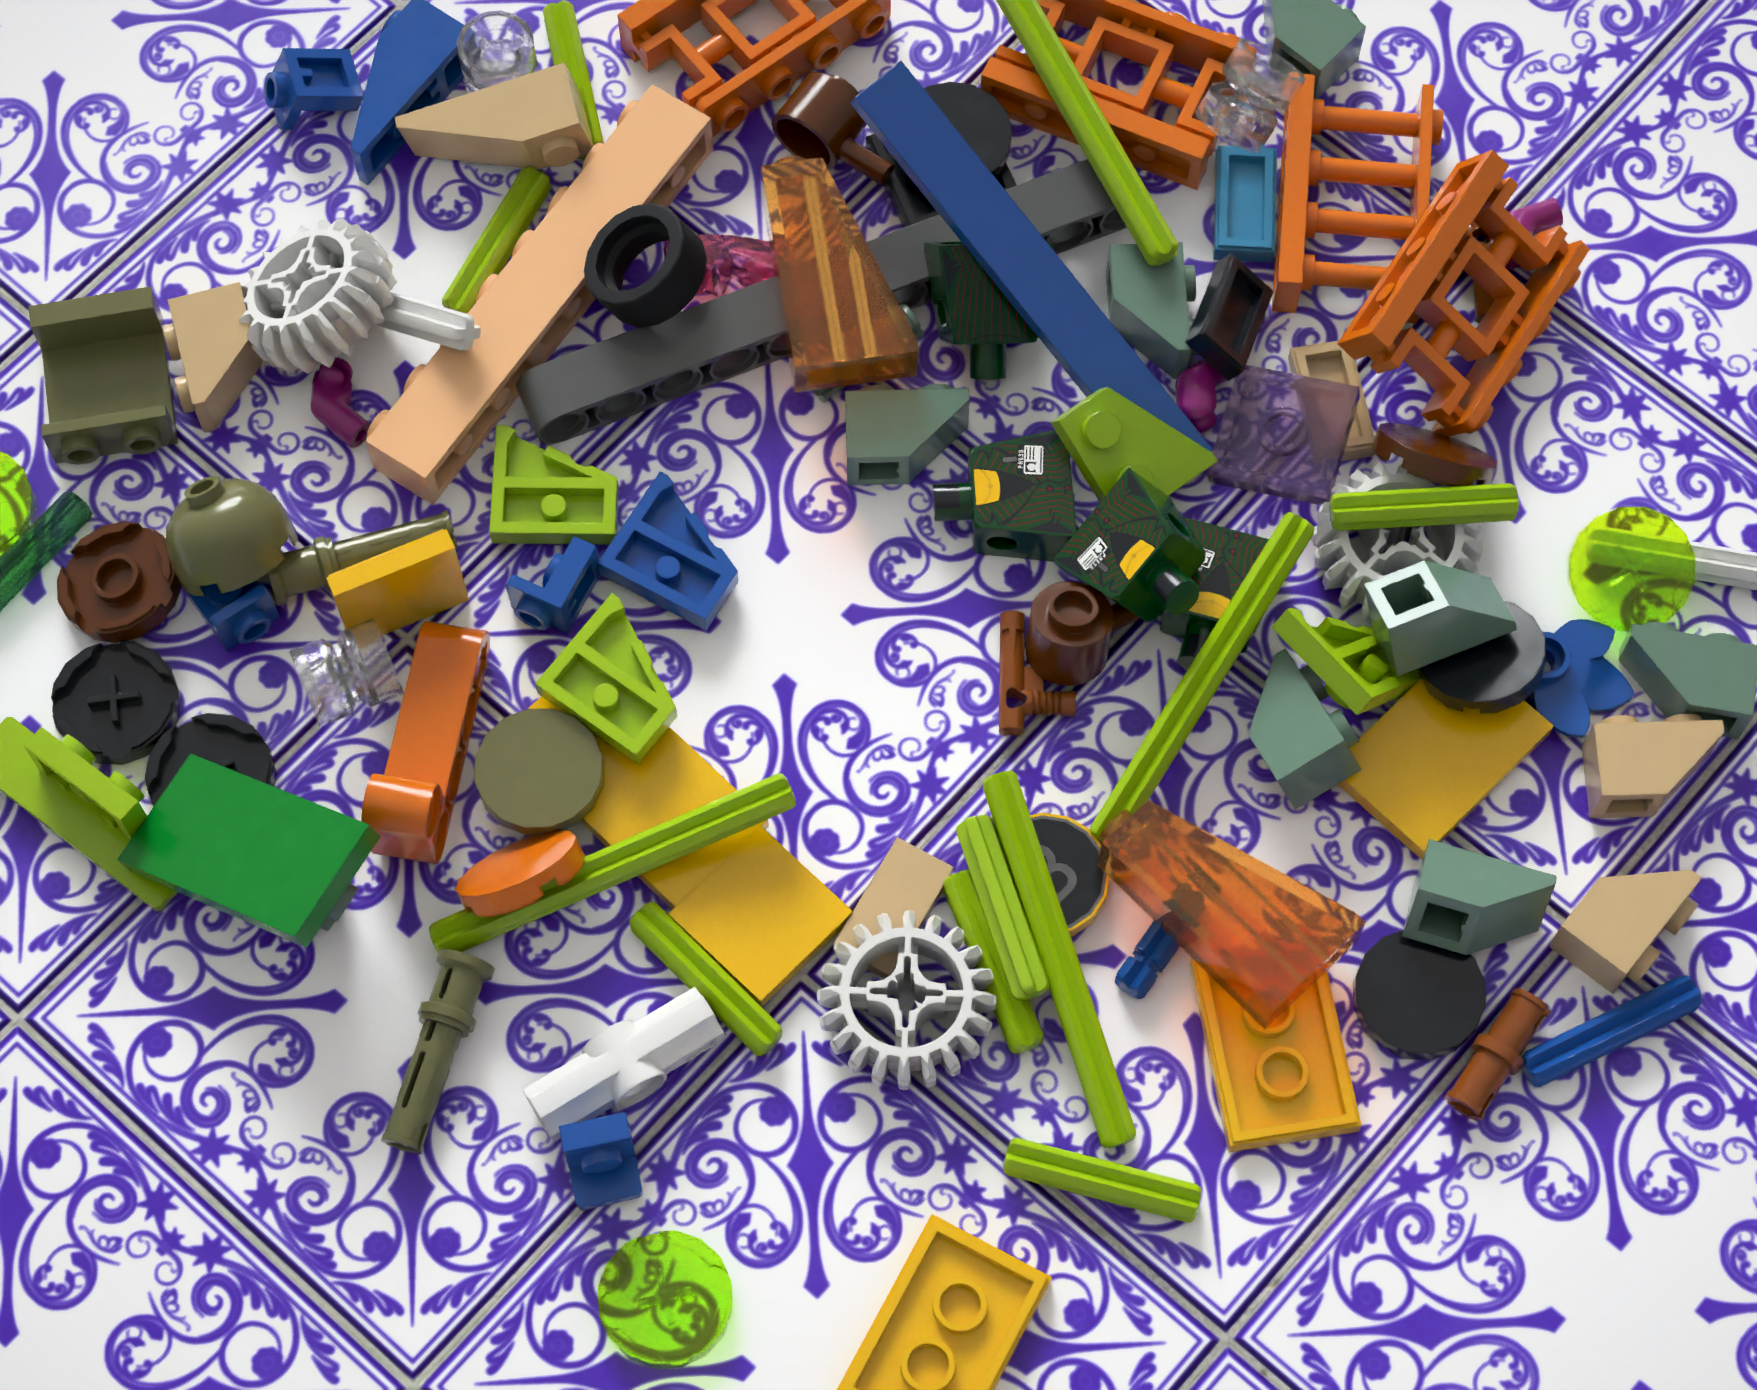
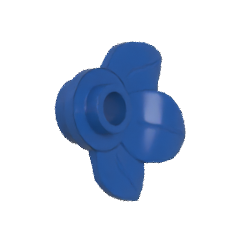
M1576 619L1568 621L1555 633L1543 632L1546 661L1551 666V671L1543 672L1540 684L1532 693L1535 710L1554 726L1553 729L1568 737L1584 738L1590 725V712L1602 713L1617 709L1633 698L1634 690L1624 675L1603 657L1610 648L1615 630L1596 621Z

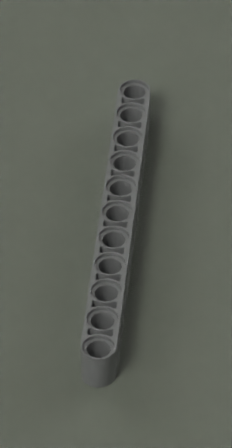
M1088 159L1006 189V192L1046 242L1053 243V250L1056 254L1127 228ZM936 215L683 310L659 325L635 328L537 365L526 371L516 382L517 392L540 442L555 444L572 439L846 335L855 329L859 330L875 324L903 303L912 310L933 302L924 253V242L960 241V239L940 215Z

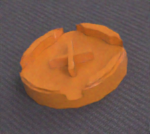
M554 830L544 832L543 835H532L491 853L473 865L458 880L455 891L468 913L473 911L475 916L482 917L507 914L539 901L538 898L544 896L540 886L550 882L552 879L555 878L558 887L568 883L581 870L585 855L577 837L570 831Z

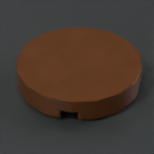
M1380 424L1371 448L1384 462L1389 461L1390 455L1393 453L1404 458L1401 468L1406 469L1407 473L1450 487L1474 485L1475 480L1477 481L1476 485L1490 484L1497 466V461L1489 454L1470 444L1428 429L1406 424Z
M127 521L101 526L80 539L70 551L73 557L68 562L66 569L62 566L57 577V600L67 619L76 629L91 639L110 643L139 638L160 625L175 607L182 588L167 553L166 538L154 529L143 528L139 523Z

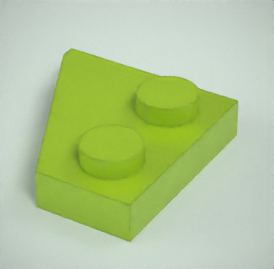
M1109 387L1098 389L1050 422L1099 502L1102 501L1128 468H1131L1169 496L1218 462L1212 452Z
M496 425L489 530L492 543L570 544L575 536L591 544L610 545L617 535L619 501L617 477L594 466L579 465L572 460L570 455L549 445L544 450L517 437L516 430L507 425Z
M613 593L610 594L535 683L537 694L564 713L576 717L591 732L636 764L640 763L678 717L676 706L665 684L655 672L652 660L642 640L638 639L630 624L620 598Z
M1294 608L1286 609L1272 626L1275 632L1325 682V689L1329 696L1340 706L1351 709L1356 715L1403 696L1421 679L1419 669L1397 677L1371 627L1363 625L1355 627L1343 620L1326 617L1318 627H1313L1306 622L1300 610Z

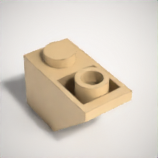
M240 282L168 299L173 323L163 325L162 328L171 360L182 359L185 375L175 378L179 400L184 413L195 411L204 433L218 428L263 363L262 359L251 348L252 344L247 339L250 323L239 322L241 316L247 311L246 305L243 303L245 297Z
M1678 714L1670 716L1663 721L1638 722L1636 717L1617 715L1607 717L1599 723H1594L1582 745L1589 818L1654 817L1710 756L1724 734L1723 720H1702L1696 714Z
M1693 870L1600 877L1560 926L1549 947L1612 994H1614L1626 977H1629L1638 984L1661 954L1659 950L1652 946L1661 932L1666 929L1673 935H1676L1699 906L1689 896L1702 877Z

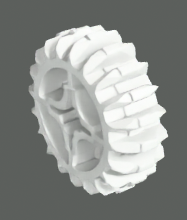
M341 218L332 224L325 219H321L312 230L301 225L296 235L292 238L286 239L281 237L280 245L272 252H262L264 256L263 262L258 267L248 270L251 281L241 286L245 297L243 303H245L247 311L241 316L239 322L250 323L247 339L252 344L251 348L263 361H268L273 367H281L288 374L296 371L298 368L308 374L315 369L319 362L329 368L332 366L335 357L339 354L345 353L351 356L352 346L360 339L370 340L368 331L372 325L385 321L381 310L393 303L394 299L390 290L393 289L397 280L392 274L393 265L388 259L387 252L367 230L364 231L358 224L350 225Z
M1380 461L1373 467L1371 478L1356 469L1350 475L1348 486L1337 483L1331 490L1329 500L1336 493L1434 488L1438 486L1431 481L1410 475L1406 469L1401 468L1402 464L1398 466L1396 474H1390ZM1441 484L1439 487H1450V486H1446V485H1442V484ZM1324 502L1319 508L1317 514L1319 524L1314 527V533L1311 538L1313 546L1318 548L1313 558L1315 568L1327 570L1322 580L1325 590L1343 588L1338 600L1341 608L1349 606L1355 601L1362 604L1360 616L1363 621L1370 618L1364 584L1421 561H1428L1475 574L1478 573L1479 569L1476 562L1480 561L1483 553V542L1476 540L1481 530L1480 523L1431 525L1443 544L1445 561L1434 553L1436 547L1425 537L1427 526L1355 530L1361 535L1359 541L1369 550L1368 559L1363 563L1357 557L1350 544L1348 530L1337 531L1332 528L1329 515L1330 502ZM1410 535L1408 543L1404 540ZM1386 545L1390 546V547L1385 551V553H1383V552H1384V549H1385V546H1386Z
M908 910L903 915V927L892 929L890 917L888 914L882 913L877 917L878 934L872 936L868 928L862 924H858L853 928L856 943L859 945L857 949L842 941L837 942L834 946L835 955L844 965L834 963L823 965L821 971L822 978L834 986L825 987L817 991L818 1004L826 1008H833L820 1016L821 1029L830 1032L841 1030L830 1042V1047L834 1054H842L854 1047L856 1048L848 1061V1068L853 1073L863 1070L869 1061L875 1063L871 1076L873 1084L882 1085L886 1080L888 1070L898 1071V1088L900 1090H908L911 1084L910 1072L921 1071L926 1087H932L936 1085L935 1065L940 1063L945 1071L953 1077L960 1073L961 1066L954 1053L955 1051L972 1059L979 1055L980 1046L969 1034L977 1036L990 1035L992 1022L978 1013H987L995 1010L996 996L979 990L986 988L993 982V973L991 969L986 968L972 969L982 959V950L978 945L970 946L958 952L964 940V931L960 927L950 930L942 938L939 936L941 918L937 915H932L928 919L925 930L916 928L915 912ZM898 951L896 969L889 977L884 980L868 981L867 987H856L859 979L868 970L869 963L886 953ZM918 955L928 957L942 965L952 975L959 990H947L946 983L932 982L923 977L918 968ZM910 973L911 989L914 990L915 1010L909 1011V1025L904 1028L902 1010H899L897 999H899V990L904 989L905 974ZM852 1009L868 1010V1016L884 1018L890 1022L895 1030V1046L885 1044L866 1032L856 1019ZM946 1012L959 1013L955 1022L942 1036L930 1043L915 1047L917 1031L923 1023L930 1019L945 1018Z

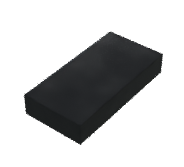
M1230 253L1216 263L1185 343L1227 381H1230L1244 371L1274 291L1236 256Z

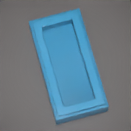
M1217 145L1215 158L1213 260H1221L1232 253L1240 261L1273 263L1276 229L1277 148Z

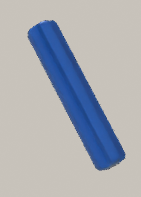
M1680 975L1525 1051L1522 1055L1524 1064L1521 1069L1533 1087H1542L1696 1011L1703 1002L1701 993L1691 977Z

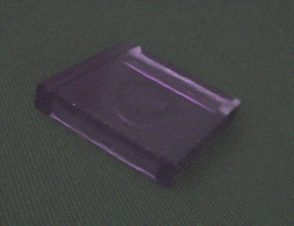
M1246 365L1243 373L1235 377L1213 449V454L1218 462L1207 469L1208 481L1214 484L1317 505L1330 502L1331 490L1334 488L1361 396L1359 386Z

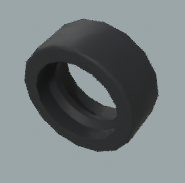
M648 203L632 206L615 215L597 233L587 251L584 276L587 289L622 323L638 328L654 326L676 316L694 298L704 280L707 256L703 241L669 207ZM670 240L667 256L659 270L647 282L634 289L622 291L624 275L631 262L644 249L657 242Z

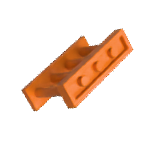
M1291 73L1284 106L1272 311L1296 313L1301 290L1311 291L1313 285L1362 290L1374 289L1388 267L1315 261V255L1304 254L1305 238L1314 239L1315 233L1406 240L1429 206L1432 145L1439 146L1442 136L1444 113L1442 109H1433L1434 85L1422 84L1415 113L1324 106V99H1314L1315 75ZM1321 130L1413 137L1412 164L1321 157L1320 150H1311V135H1320ZM1318 181L1409 188V216L1319 209L1318 202L1307 201L1308 186L1317 187ZM1413 311L1406 323L1416 324L1419 315Z

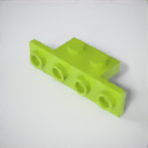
M6 717L0 723V791L153 910L161 911L178 892L129 871L117 860L147 817L139 803L145 797L144 794L121 773L114 771L108 778L92 766L96 761L95 756L71 735L66 734L60 741L43 727H40L34 734L15 718Z

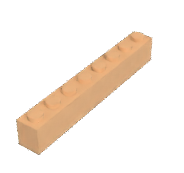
M653 84L638 101L632 100L625 106L619 116L617 128L604 144L597 143L592 147L584 160L581 173L569 187H561L555 193L548 206L547 215L534 231L531 229L527 230L522 234L513 249L511 260L499 275H490L482 284L477 294L475 305L467 313L472 315L474 324L479 325L481 328L480 338L473 340L472 348L460 351L440 345L438 351L426 365L420 364L411 372L405 383L404 393L390 410L385 409L374 418L367 431L365 443L375 470L434 505L519 397L516 382L521 375L529 369L545 363L595 301L596 298L587 289L584 267L587 251L597 233L615 215L632 206L654 203L669 207L714 150L710 117Z

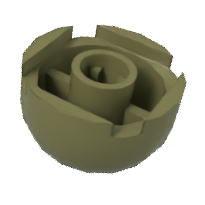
M210 476L193 483L186 489L184 493L185 499L177 505L166 526V548L172 568L184 591L194 596H204L200 586L216 583L222 594L234 591L260 579L285 560L280 548L287 540L294 547L298 541L296 529L277 497L260 484L238 478L220 480L216 476Z

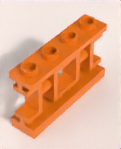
M639 0L617 14L621 48L635 63L641 60V65L650 72L672 57L696 83L682 92V100L711 118L713 138L722 131L729 132L737 128L750 112L768 100L775 101L782 98L791 90L796 81L814 69L820 70L831 65L844 49L859 39H867L876 35L891 16V0H828L836 9L817 22L816 16L805 5L810 0H769L788 20V23L755 45H752L729 19L757 0ZM702 20V25L713 37L694 48L681 33ZM727 55H730L743 71L723 84L722 78L711 66Z
M1037 0L1057 36L1064 24V20L1091 30L1083 46L1061 37L1059 39L1133 166L1198 190L1206 173L1209 156H1212L1216 148L1219 127L1200 121L1197 118L1211 90L1239 100L1243 87L1247 85L1251 76L1255 47L1243 42L1239 37L1231 33H1218L1189 22L1178 13L1162 12L1134 0ZM999 45L995 58L990 56L981 74L980 89L992 94L1007 111L1009 119L1079 145L1028 55ZM1102 49L1150 67L1137 96L1088 78ZM1172 61L1201 71L1193 87L1166 77ZM1155 99L1182 109L1176 121V126L1147 116Z
M1494 150L1456 164L1337 343L1354 360L1369 356L1373 360L1370 367L1377 374L1399 368L1403 361L1407 363L1435 390L1421 415L1428 422L1436 420L1437 422L1432 431L1448 437L1462 433L1471 434L1488 421L1493 412L1491 403L1501 387L1508 384L1519 373L1523 365V361L1520 359L1530 342L1539 337L1549 326L1552 320L1550 311L1559 297L1570 290L1579 279L1581 271L1578 267L1590 250L1582 240L1568 244L1564 240L1568 233L1560 225L1539 232L1534 237L1504 208L1518 187V184L1511 177L1502 179L1509 165ZM1473 221L1493 239L1488 249L1482 246L1472 235L1461 239ZM1511 258L1526 272L1535 269L1525 286L1505 268ZM1463 270L1494 299L1476 328L1445 299V296ZM1413 311L1434 330L1428 341L1412 327L1402 330ZM1452 348L1467 362L1476 360L1466 377L1462 376L1446 360Z

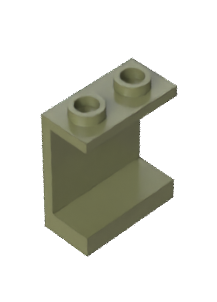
M151 286L28 306L30 327L42 350L49 424L41 425V434L56 464L63 462L76 465L88 464L97 460L99 456L124 452L148 454L157 451L161 446L178 444L167 346L162 328L164 325L163 315Z

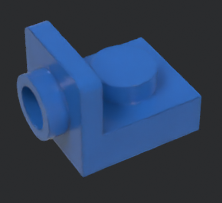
M283 48L273 71L267 73L264 82L265 101L269 108L274 109L280 130H293L301 111H357L364 97L350 49Z
M574 536L564 554L557 553L550 560L543 576V587L516 575H511L505 587L516 617L525 624L539 630H546L550 626L568 634L601 576L598 573L599 555L596 545Z
M257 581L222 594L216 583L200 586L204 596H194L185 591L187 597L226 651H229L239 643L248 644L259 639L268 631L271 623L280 618L271 594L263 584L259 585Z
M626 1112L559 1126L563 1152L570 1170L575 1202L580 1210L638 1199L642 1196L643 1189Z

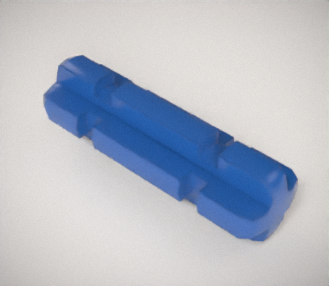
M1182 882L1178 885L1168 899L1169 902L1166 905L1168 909H1161L1135 946V950L1132 953L1134 957L1128 956L1118 970L1115 984L1131 997L1142 999L1146 996L1156 982L1155 979L1158 977L1156 972H1163L1190 933L1189 931L1192 928L1190 924L1195 925L1207 909L1209 897L1193 884Z

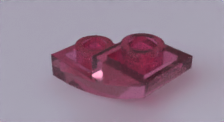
M715 234L697 235L703 241L707 263L704 280L696 294L706 292L721 297L724 295L731 279L738 281L745 288L795 269V249L749 237ZM670 240L666 242L663 248L664 259L667 256Z

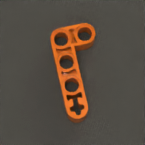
M425 621L422 624L384 775L373 773L364 794L361 821L369 824L381 836L371 851L373 854L432 864L439 863L448 835L487 669L490 650V635L488 631Z

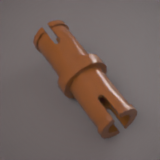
M1515 988L1512 991L1510 999L1488 1033H1480L1471 1045L1472 1050L1475 1052L1452 1089L1446 1093L1444 1098L1448 1100L1447 1103L1452 1108L1472 1120L1481 1121L1483 1119L1485 1111L1508 1075L1518 1074L1523 1066L1522 1053L1543 1020L1551 1013V1010L1547 1009V1004L1526 990Z

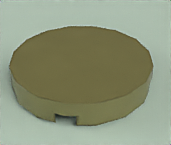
M552 708L526 709L503 718L485 735L475 756L474 781L486 811L503 827L524 835H543L542 832H551L556 829L565 830L575 826L594 808L603 789V757L593 733L576 717Z

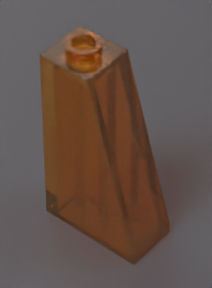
M789 156L781 158L773 164L761 165V195L794 393L916 376L919 354L917 338L823 158L806 160L800 156Z
M1149 800L1133 815L1127 809L1120 812L1107 824L1100 834L1103 842L1097 865L1156 923L1161 925L1162 929L1169 936L1173 937L1175 942L1264 1029L1357 944L1366 923L1354 911Z

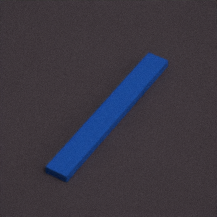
M901 60L850 102L1086 397L1100 388L1109 387L1210 452L1213 450Z

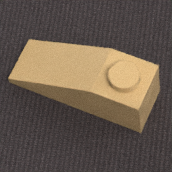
M565 62L394 117L397 129L415 156L518 168L531 166L536 170H540L549 166L561 167L571 164L578 157L587 155L594 146L581 92Z

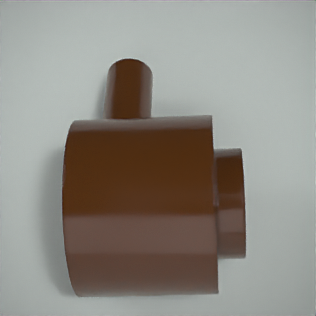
M820 72L809 73L772 118L771 125L777 139L794 157L813 168L830 170L840 160L881 186L884 185L891 176L894 165L855 142V139L867 125L850 104L860 93L848 81L839 76Z
M1070 581L1052 584L1040 591L1031 605L1026 644L1027 661L1036 674L1054 684L1073 686L1087 683L1096 678L1106 665L1111 633L1140 619V617L1117 603L1111 605L1103 593L1090 585Z

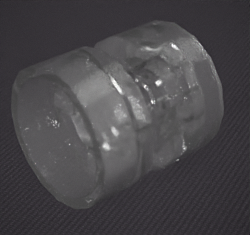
M501 10L488 11L471 18L462 27L457 39V48L461 70L464 75L466 94L539 71L533 32L527 22L516 14Z
M1240 38L1222 67L1226 78L1225 81L1213 82L1195 114L1205 126L1220 137L1242 149L1260 153L1278 124L1274 112L1276 110H1287L1306 78L1294 65L1272 50L1251 40Z
M374 618L341 630L337 643L330 644L321 638L289 651L320 727L352 715L355 703L363 701L372 707L404 694Z

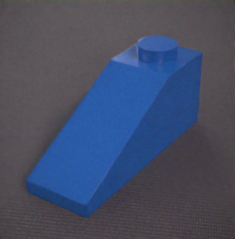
M411 0L403 10H397L392 13L386 20L378 38L350 148L358 178L366 185H369L407 143L397 129L394 117L443 102L478 63L472 29L426 0Z

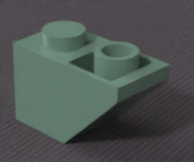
M1262 0L1269 70L1288 84L1291 73L1315 75L1314 99H1318L1359 59L1366 25L1360 22L1357 15L1350 8L1342 4H1336L1332 0Z
M1178 242L1177 256L1170 262H1165L1158 267H1153L1147 263L1136 243L1109 244L1106 286L1110 322L1129 344L1170 377L1177 379L1180 373L1188 368L1190 356L1198 355L1185 343L1194 319L1188 318L1187 302H1195L1196 272L1194 265H1184L1183 242Z
M930 384L921 389L892 390L890 387L883 385H870L861 388L859 391H845L847 485L909 484L968 428L969 388L954 389L947 384Z
M1421 561L1364 584L1373 633L1397 677L1517 630L1516 621L1491 578L1428 561Z
M1662 622L1631 625L1619 649L1618 660L1663 715L1668 718L1678 714H1696L1702 720H1723L1724 734L1722 737L1739 739L1754 715L1757 685V645L1743 643L1738 637L1726 633H1712L1702 636L1679 632L1676 627Z
M1285 648L1274 655L1248 735L1291 805L1296 810L1361 770L1349 749L1360 741L1340 709L1328 715L1320 703L1329 694L1319 676L1308 665L1299 669Z
M1429 839L1413 885L1402 936L1468 955L1537 932L1556 885L1557 876Z

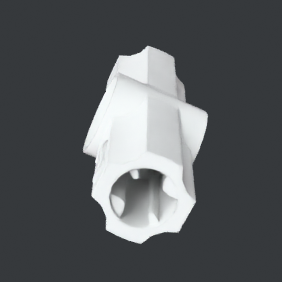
M693 987L635 1023L632 1020H623L605 1028L586 1043L582 1049V1055L553 1070L537 1082L532 1083V1085L523 1089V1092L539 1122L554 1143L561 1138L559 1126L594 1119L613 1106L623 1109L644 1100L663 1085L667 1079L666 1074L694 1059L709 1048L716 1046L725 1039V1035L703 995Z

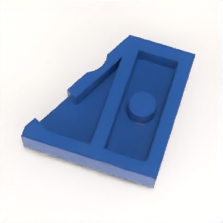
M661 471L598 561L599 575L706 631L738 584V570L722 548H718L712 543L706 526L695 512L690 513L676 494L671 478Z

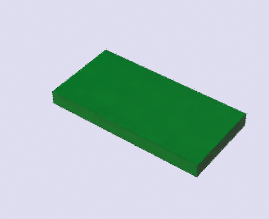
M190 753L117 860L133 873L307 948L381 836L367 823Z

